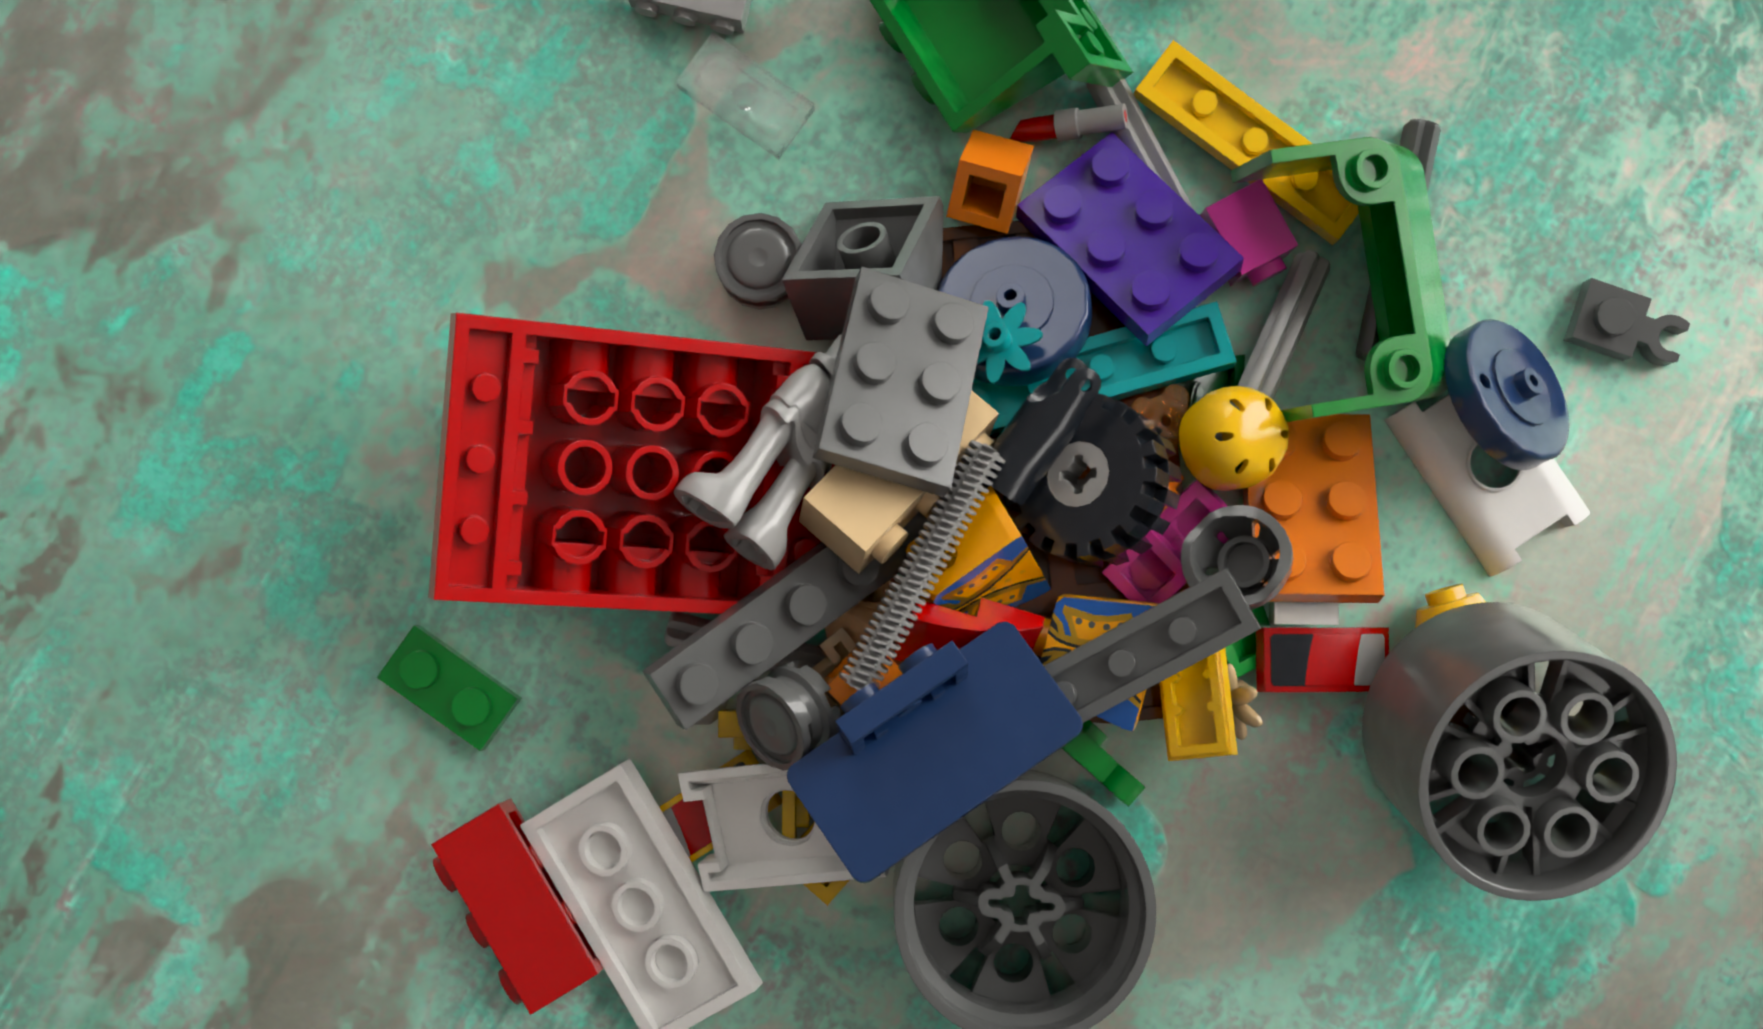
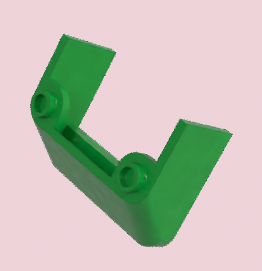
M1374 137L1354 138L1272 149L1231 170L1233 183L1332 170L1333 180L1339 193L1347 201L1358 206L1379 342L1369 351L1364 365L1368 395L1283 409L1281 411L1287 422L1431 399L1447 390L1445 354L1451 338L1425 175L1418 157L1405 147Z

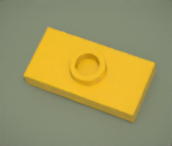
M1223 648L1159 682L1168 761L1238 755L1226 649Z

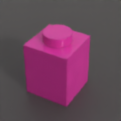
M1262 179L1211 204L1200 214L1217 233L1244 257L1241 271L1228 281L1230 287L1246 278L1255 287L1283 272L1287 267L1282 259L1286 258L1298 246Z

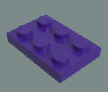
M1112 132L1017 204L1016 218L1037 239L1056 245L1069 254L1082 269L1090 292L1145 346H1148L1242 269L1244 257Z

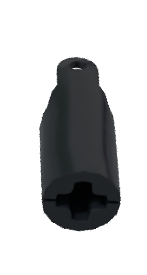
M1067 358L1057 366L1046 382L1040 384L1026 398L991 446L1006 461L1005 464L995 461L1002 468L1001 471L991 469L997 475V478L987 476L993 482L992 487L1013 502L1023 506L1077 433L1084 419L1086 409L1099 393L1101 379L1096 371L1087 368L1086 364L1080 359ZM1070 368H1075L1076 370L1067 379V370ZM1086 380H1090V387L1082 391L1081 388Z

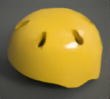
M1229 386L1211 391L1187 410L1179 426V445L1188 469L1201 484L1213 490L1230 491L1249 488L1264 481L1274 473L1288 448L1289 428L1282 411L1272 398L1250 387ZM1230 401H1232L1240 409V411L1233 405H1231ZM1216 433H1222L1223 441H1218L1215 438ZM1240 463H1243L1240 469L1235 473V468Z

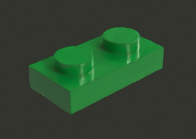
M414 625L376 677L479 751H483L488 747L522 699V697L420 625Z

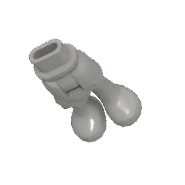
M841 335L836 338L826 353H815L809 361V365H805L792 373L770 397V401L762 408L761 421L754 433L728 466L719 473H690L681 480L674 490L677 500L695 516L716 527L727 528L728 530L723 535L726 542L744 558L764 569L773 570L780 563L787 548L788 525L808 487L813 489L832 467L831 463L812 457ZM777 459L779 465L784 466V468L760 501L744 513L754 492Z

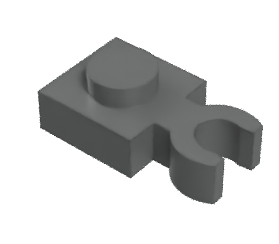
M1590 278L1582 283L1563 341L1620 361L1632 358L1637 347L1641 355L1648 362L1654 365L1665 366L1678 362L1680 354L1668 351L1662 347L1659 340L1661 331L1665 330L1671 334L1679 335L1688 331L1690 323L1677 315H1664L1656 319L1648 317L1646 315L1652 300L1651 298Z

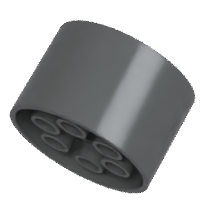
M1481 602L1450 609L1425 621L1408 633L1388 654L1370 685L1365 701L1362 718L1363 748L1370 772L1378 787L1457 875L1477 888L1500 897L1525 901L1564 898L1588 890L1611 878L1626 867L1649 843L1659 828L1672 798L1677 771L1676 744L1669 718L1656 695L1630 670L1556 620L1529 607L1504 602ZM1549 661L1540 693H1537L1535 691V663ZM1583 701L1580 711L1575 716L1569 715L1571 709L1578 702ZM1463 704L1469 709V712L1463 719V722L1469 726L1468 728L1450 722L1453 715ZM1555 754L1554 764L1552 766L1550 763H1548V759L1550 756ZM1540 773L1545 776L1537 783L1523 787L1524 781L1533 779ZM1456 793L1461 794L1438 812L1432 814L1429 802ZM1502 812L1496 822L1487 823L1493 815Z
M1029 770L984 802L993 829L992 836L982 841L965 817H962L895 865L893 877L894 924L896 939L903 962L913 982L925 999L940 1014L962 1029H1089L1110 1015L1126 999L1139 980L1150 956L1156 927V899L1149 868L1134 838L1110 811L1080 788L1054 775ZM1061 805L1082 815L1080 820L1063 838L1058 839L1054 843L1047 839ZM1016 812L1029 813L1036 821L1035 835L1029 842L1023 845L1009 844L1002 837L1004 821L1008 816ZM958 841L970 842L979 849L977 865L971 871L964 874L954 873L944 865L946 850L951 844ZM1069 849H1083L1088 853L1090 860L1089 868L1085 875L1074 881L1058 877L1056 866L1060 855ZM1020 864L1031 868L1027 873L1019 870L1010 871L1008 866ZM995 872H1000L1001 876L996 882L989 881ZM917 877L953 885L952 894L946 895L943 898L914 901ZM1025 885L1031 898L1039 899L1045 903L1036 902L1035 905H1026L1023 910V916L1014 917L1009 905L999 903L998 900H1002L1003 897L1014 896L1016 886ZM1120 890L1119 915L1084 907V898L1082 897L1084 893ZM951 908H966L972 911L976 917L975 926L964 937H949L939 927L943 914ZM1068 914H1076L1083 917L1086 922V930L1078 942L1072 945H1062L1053 939L1054 925L1061 917ZM1015 943L1025 947L1029 952V958L1025 967L1019 972L1007 974L994 966L995 955L1003 946ZM977 947L979 952L985 956L971 988L968 989L949 975ZM1051 952L1055 954L1075 982L1068 988L1053 995H1050L1040 962L1041 958L1044 961L1052 956Z

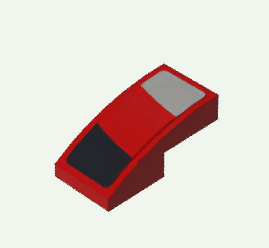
M1389 627L1261 628L1256 631L1257 692H1369L1370 685L1378 669L1389 654Z

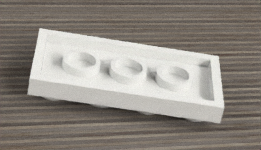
M630 758L520 825L639 1029H688L755 992L763 983L710 892L703 891L699 873Z

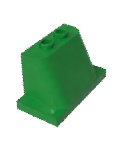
M870 0L882 19L878 25L882 36L895 51L904 54L914 70V73L911 75L914 87L928 103L937 106L952 132H971L1064 74L1067 75L1069 80L1113 87L1120 80L1126 79L1134 73L1087 0Z

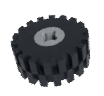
M1097 394L1086 409L1084 419L1077 433L1023 506L1004 496L1006 508L1020 513L1012 519L1018 531L1031 536L1028 539L1029 542L1053 555L1075 564L1081 563L1088 567L1103 568V560L1116 566L1129 562L1126 552L1128 549L1139 554L1145 553L1153 546L1145 537L1149 531L1153 530L1163 535L1170 525V522L1160 517L1164 507L1167 506L1177 510L1180 495L1169 490L1168 487L1169 482L1181 481V469L1179 466L1168 461L1169 457L1177 454L1171 441L1160 435L1163 430L1156 423L1119 400L1116 402L1107 395ZM1087 466H1089L1091 471L1085 476L1084 479H1078V477H1080L1081 474L1087 469Z

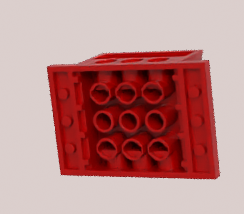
M451 313L428 597L433 600L722 614L822 542L799 522L803 498L812 489L808 487L788 525L786 552L780 563L773 570L764 569L740 555L726 542L723 536L728 530L727 528L716 527L695 516L677 500L674 490L681 480L690 473H719L728 466L754 433L761 421L762 408L770 401V397L792 373L805 365H809V361L817 352L476 314ZM777 459L754 492L744 513L760 501L784 468V466L779 465Z

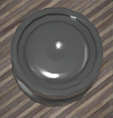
M764 213L743 215L729 223L718 237L714 252L716 272L728 295L741 305L758 310L775 308L777 304L788 299L789 297L782 278L801 247V242L792 227L780 218Z
M794 661L784 663L771 670L767 677L745 685L737 696L736 714L739 727L746 742L755 754L769 766L783 771L788 770L792 764L839 733L835 720L841 717L839 706L834 705L830 707L824 694L831 688L815 670L808 665L800 669L795 668Z

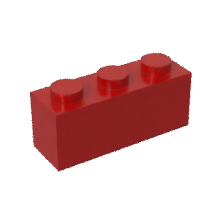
M510 798L432 843L431 846L437 854V857L433 859V866L439 879L450 892L458 890L470 913L466 914L465 919L471 934L482 948L489 946L492 948L503 967L498 971L503 989L516 1005L523 1002L531 1015L599 974L603 966L520 827L525 821Z

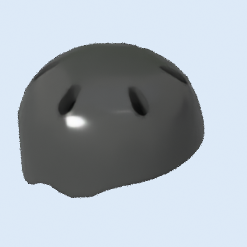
M1249 505L1227 506L1209 513L1188 533L1181 550L1182 571L1189 587L1211 576L1206 574L1208 569L1212 568L1221 571L1228 567L1251 610L1263 606L1281 591L1291 574L1294 560L1292 544L1280 523L1264 510ZM1259 523V535L1255 538V525ZM1223 532L1229 541L1225 544L1218 540V533ZM1280 553L1279 559H1275V556Z

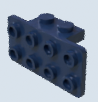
M999 622L961 649H958L953 641H950L939 650H936L932 643L918 649L899 665L898 668L902 675L880 690L875 683H871L850 696L841 705V709L845 714L835 720L839 733L789 767L787 771L789 785L855 881L863 884L873 881L1071 742L1081 733L1083 728L1081 716L1013 624Z

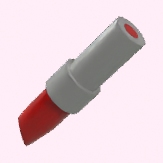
M1125 103L1079 110L1076 107L1057 110L1051 115L1022 119L1019 121L1010 139L1018 142H1040L1058 139L1059 142L1081 139L1083 135L1127 129V108Z

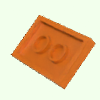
M1334 414L1287 422L1289 428L1288 448L1274 473L1264 481L1252 487L1243 488L1244 505L1262 509L1275 518L1286 531L1293 547L1294 560L1291 574L1281 591L1269 602L1379 603L1385 596L1370 414ZM1259 523L1255 525V538L1259 535ZM1280 553L1275 556V559H1279Z

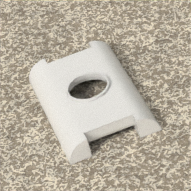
M1449 394L1424 411H1421L1414 401L1384 420L1490 577L1521 562L1522 559L1515 549L1559 519L1564 527L1578 524L1590 514L1589 509L1554 458L1530 470H1518L1514 480L1505 487L1490 488L1481 484L1473 475L1470 465L1472 452L1478 444L1460 421Z
M767 763L678 773L683 801L703 800L714 853L708 854L698 863L704 892L854 879L815 821L811 832L802 838L786 837L772 826L768 816V804L771 797L780 791H793L787 780L788 770L783 771L771 767ZM889 869L877 878L886 877Z

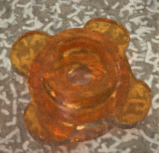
M1171 384L1164 388L1162 395L1152 399L1140 397L1133 401L1130 406L1132 409L1156 423L1163 430L1160 435L1171 441L1173 447L1179 445V426L1184 414L1189 409L1187 405L1189 393L1184 387L1178 384ZM1163 415L1170 417L1171 425L1169 427L1162 425L1161 418Z

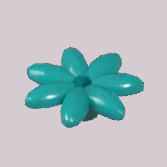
M989 300L984 301L983 305L989 308L977 365L986 360L987 379L992 384H995L999 381L1004 371L1005 360L1022 372L1030 370L1031 363L1020 347L1039 342L1043 337V333L1037 328H1019L1026 314L1024 303L1015 304L1002 319L995 304Z

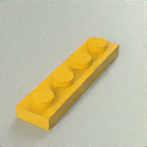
M1174 40L1144 77L1133 94L1139 102L1231 170L1272 149L1313 144ZM1332 170L1262 179L1276 204L1331 245H1334L1359 214L1358 206L1347 201L1337 190ZM1257 180L1247 181V182H1248L1249 184H1251V183H1253V182H1255V181H1257Z

